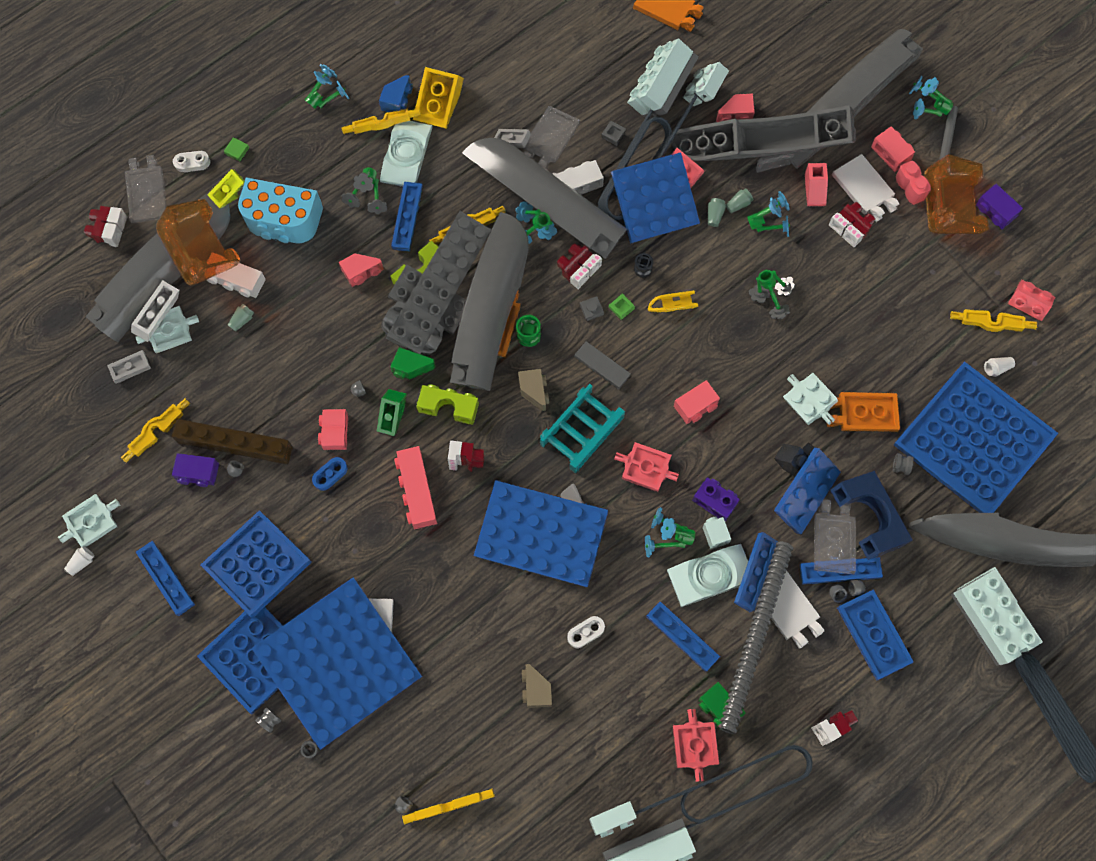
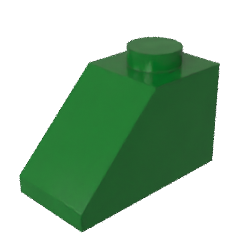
M401 347L398 348L390 366L395 377L399 379L407 378L409 380L432 371L436 367L434 359Z
M388 389L383 395L377 432L392 436L396 435L405 408L406 393Z

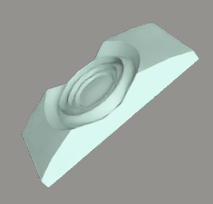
M413 121L395 124L391 133L390 145L384 157L380 182L403 186L404 182L417 183L432 131V125Z
M738 544L668 569L667 572L680 606L684 607L740 587L748 560L742 545Z

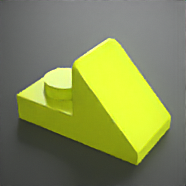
M231 169L209 192L208 196L219 208H222L239 198L237 193L243 188L245 181L234 169Z

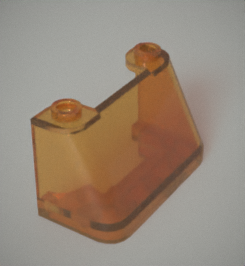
M948 154L929 166L925 171L924 177L928 180L931 188L926 197L928 228L930 232L937 234H981L989 230L987 218L982 215L976 217L973 186L977 185L983 178L982 164Z
M206 199L167 206L156 224L158 235L188 285L201 283L237 266L241 261L234 249L224 250L209 224L213 210Z

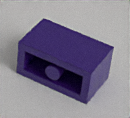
M997 184L984 193L976 204L979 210L986 214L1001 229H1004L1023 209Z
M177 453L172 476L178 483L188 485L191 482L196 483L200 487L215 486L219 463L215 458Z

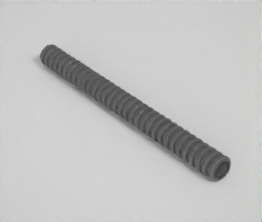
M780 541L776 543L775 553H773V559H771V564L768 567L770 570L767 571L768 576L765 577L766 581L763 583V593H760L759 604L756 605L757 610H755V616H753V622H751L752 627L749 628L750 633L747 634L748 639L745 640L746 645H744V651L741 653L743 657L739 659L741 663H738L739 669L736 670L737 675L734 676L735 681L732 682L733 687L730 688L731 693L728 694L729 699L726 701L728 705H725L724 709L726 711L722 713L724 717L721 718L722 724H719L718 727L727 733H737L736 727L739 726L738 721L741 720L740 715L743 713L741 709L745 707L743 703L747 700L745 697L749 694L747 691L750 690L749 685L752 684L751 678H754L753 672L756 671L755 667L758 665L756 661L760 658L758 655L762 652L760 649L763 648L762 643L765 642L764 637L767 636L766 631L769 629L767 625L771 623V614L774 613L773 608L776 607L775 602H777V597L780 594L778 591L781 590L780 585L783 584L782 580L786 573L785 568L788 567L789 557L792 555L793 546L787 542Z

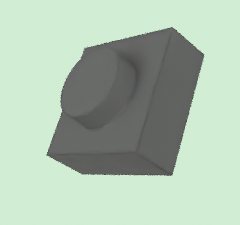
M610 121L603 131L601 138L617 146L626 133V128Z
M597 296L580 302V307L586 321L604 315Z

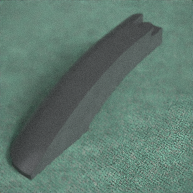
M905 29L895 31L849 70L806 113L850 105L855 117L883 88L919 58L923 48L910 38L911 32ZM820 149L789 153L787 156L793 166L798 169Z
M850 105L796 115L757 119H731L679 129L671 144L674 149L679 148L693 161L733 160L782 155L854 143L856 141V129L854 127L853 109Z
M499 138L480 139L468 146L463 152L465 156L533 207L547 213L552 221L605 259L627 231V228L505 140Z
M208 192L186 208L152 237L123 266L94 301L97 304L86 315V318L95 324V327L105 335L119 342L131 328L132 323L162 280L171 285L193 265L199 263L224 234L231 217L230 203L219 208L210 199Z
M500 212L492 228L465 303L451 361L454 366L450 383L455 386L490 391L504 329L517 291L521 287L529 248L528 236L521 223L506 213Z
M999 513L944 514L926 519L921 518L908 524L910 529L938 542L996 560L1052 567H1086L1096 564V534H1070L1042 530L999 517Z

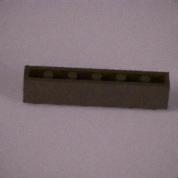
M181 419L176 420L172 438L178 444L287 465L289 464L293 449L289 440Z

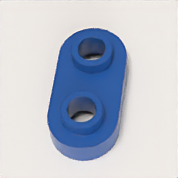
M339 457L329 460L313 475L312 482L314 486L321 491L329 489L346 474V462ZM337 466H341L339 471H335ZM322 479H326L324 484H320Z

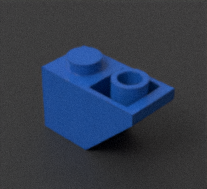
M405 75L383 87L379 99L382 111L393 112L406 109L408 94H411L413 89L409 75Z

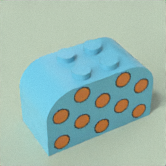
M251 178L245 179L238 202L239 211L253 234L261 236L266 240L277 239L283 243H303L310 240L317 231L323 210L316 190Z

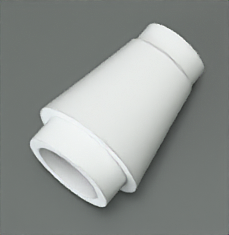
M1012 357L990 358L984 364L987 375L993 377L1015 367V361Z
M84 546L80 549L77 548L64 569L74 576L93 561L94 554Z

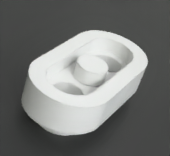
M204 151L179 153L174 157L173 164L179 172L204 170L210 165V158Z
M593 616L572 628L568 633L569 644L574 648H581L601 636L605 629L603 620ZM594 624L597 625L598 630H591V626ZM580 635L581 640L578 642L575 641L574 636Z

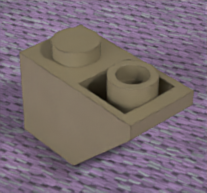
M541 369L518 372L521 396L540 410L546 411V404H549L548 392L544 393L543 386H547L546 376L541 374Z
M526 664V670H522V682H526V690H523V703H527V708L552 707L551 684L530 664Z

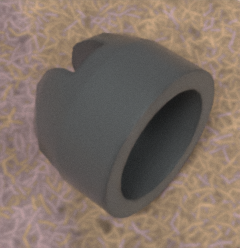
M360 380L352 384L351 392L354 396L359 397L367 394Z
M231 460L227 467L228 474L232 477L240 476L244 469V465L235 460Z
M861 580L849 581L851 596H859L864 593L866 586Z
M836 585L830 588L829 594L834 602L838 603L846 599L847 591L842 586Z
M305 741L300 748L301 754L305 758L314 757L317 753L315 742ZM306 744L314 750L312 753L304 747Z
M402 795L395 802V809L400 814L407 813L413 806V803Z

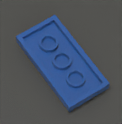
M814 448L774 511L795 533L802 534L841 471L819 448Z
M874 590L837 607L876 681L914 662Z

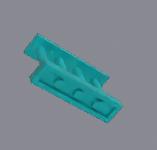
M591 384L586 388H581L576 400L549 430L545 429L540 435V445L544 448L549 442L567 456L571 462L570 469L574 473H577L625 416V411L620 407L616 411H611L590 395L592 393ZM585 400L607 417L604 425L597 424L578 409ZM574 414L593 429L595 435L592 439H587L566 423V421ZM560 428L582 444L583 449L579 453H574L554 437Z

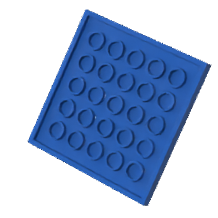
M964 361L894 443V446L907 456H913L914 462L979 513H994L1057 436L1058 432Z
M354 577L251 648L320 750L422 677Z

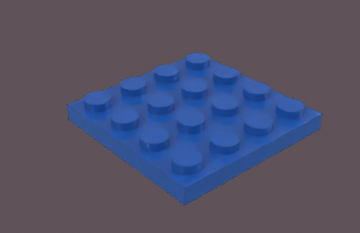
M681 152L611 172L630 243L700 224Z
M259 510L212 553L201 566L253 618L312 562Z
M266 607L253 618L244 611L197 656L250 714H253L279 689L251 649L283 626Z

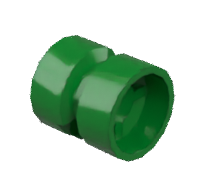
M524 315L518 319L516 330L519 343L525 347L537 345L541 339L539 320L533 315Z

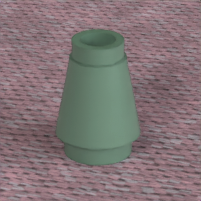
M746 188L744 190L740 189L725 204L726 208L730 213H733L751 205L753 197Z
M712 198L711 202L708 203L709 226H719L726 208L724 200Z
M242 304L240 307H237L227 325L234 331H237L253 318L254 312Z

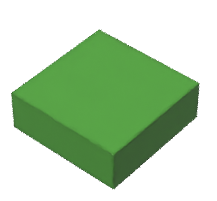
M232 138L224 153L235 160L241 161L249 146L238 139Z
M623 294L609 304V308L620 320L635 309V306Z

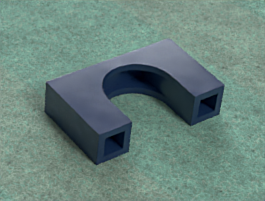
M875 471L842 481L831 489L839 507L854 502H861L868 505L875 512L879 521V531L859 542L868 560L899 549L912 541L910 534Z

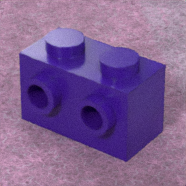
M706 478L692 501L718 519L723 517L724 521H726L740 499L737 498V494L733 491L722 488L721 484L715 479L710 480Z

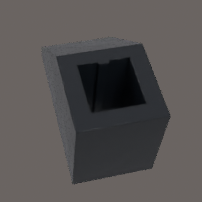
M784 443L774 460L783 470L796 477L809 456L801 447Z

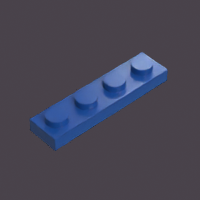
M404 182L391 245L392 250L408 252L411 250L423 188L420 183Z
M764 532L757 535L734 601L735 604L748 612L755 610L776 543L778 542Z
M154 541L149 542L136 551V554L177 616H180L195 605Z
M880 557L870 560L865 558L800 564L802 584L880 579L883 577Z
M659 602L646 616L705 672L720 658L713 649L663 603Z

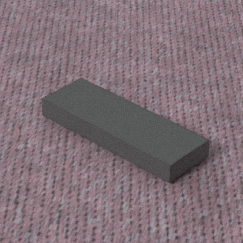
M587 341L574 355L576 359L617 389H620L631 375V373Z

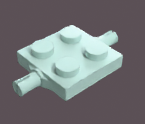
M180 306L170 309L149 339L155 353L192 341L189 325L199 322L197 315L185 318ZM136 336L138 344L145 342L144 339Z
M814 373L802 381H799L793 374L790 375L787 380L794 387L783 396L786 402L807 425L821 417L828 425L831 422L833 423L835 419L828 413L830 408L838 402L833 393Z
M93 495L62 516L67 524L68 531L58 536L59 540L64 543L71 537H74L81 547L89 546L117 527L112 518L111 511L121 506L120 503L115 499L105 505L98 495Z

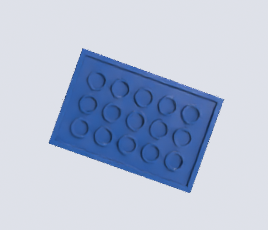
M495 480L474 556L588 588L609 511Z

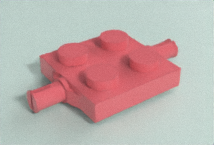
M636 442L628 456L618 452L615 455L614 460L625 463L623 480L657 492L665 478L677 482L679 474L668 470L670 454Z
M696 709L687 710L689 722L684 725L673 726L677 768L694 769L695 782L704 781L703 768L719 765L714 722L703 723L697 721Z

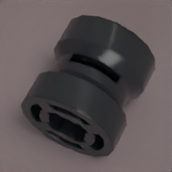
M642 253L635 259L634 272L639 277H648L652 273L653 258L649 254Z

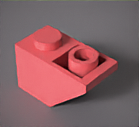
M735 94L718 110L717 122L731 119H753V94Z
M808 163L805 171L807 206H826L828 186L827 163Z
M355 253L339 262L342 272L352 287L364 283L369 277L377 276L384 270L382 261L379 258Z

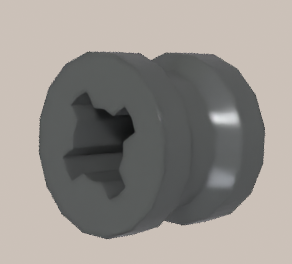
M897 453L893 462V472L898 473L900 471L905 475H910L913 466V456L903 457L902 454Z
M267 707L263 710V715L255 719L269 733L273 731L275 724H279L282 721Z

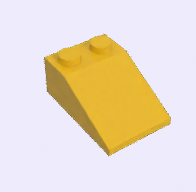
M425 67L415 108L420 109L421 116L413 117V120L447 129L459 99L464 78L459 75Z

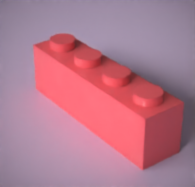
M420 447L396 451L398 458H394L397 470L400 469L402 475L398 476L400 487H404L406 493L402 497L404 505H408L410 511L406 513L408 523L412 524L414 529L437 524Z

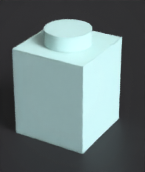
M712 517L706 520L703 530L710 549L729 544L731 537L724 518Z

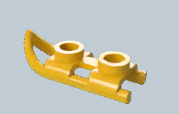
M695 291L657 296L649 303L648 311L670 312L698 307V303H692L691 295L695 294ZM679 296L680 300L673 301V297ZM661 299L662 308H652V305Z

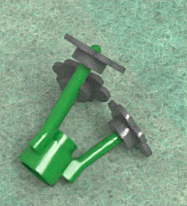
M369 167L363 169L359 176L356 175L354 177L355 182L353 186L355 189L353 193L348 192L341 195L342 202L350 207H360L361 204L356 196L358 190L366 192V190L370 191L374 187L375 200L368 203V212H375L376 214L386 212V202L379 200L377 172Z
M762 271L759 277H756L757 285L749 290L751 300L764 303L771 294L775 307L770 310L769 314L772 319H783L786 314L790 313L789 305H779L773 287L775 286L780 296L783 294L789 296L792 293V289L795 288L794 279L792 277L780 278L776 271Z

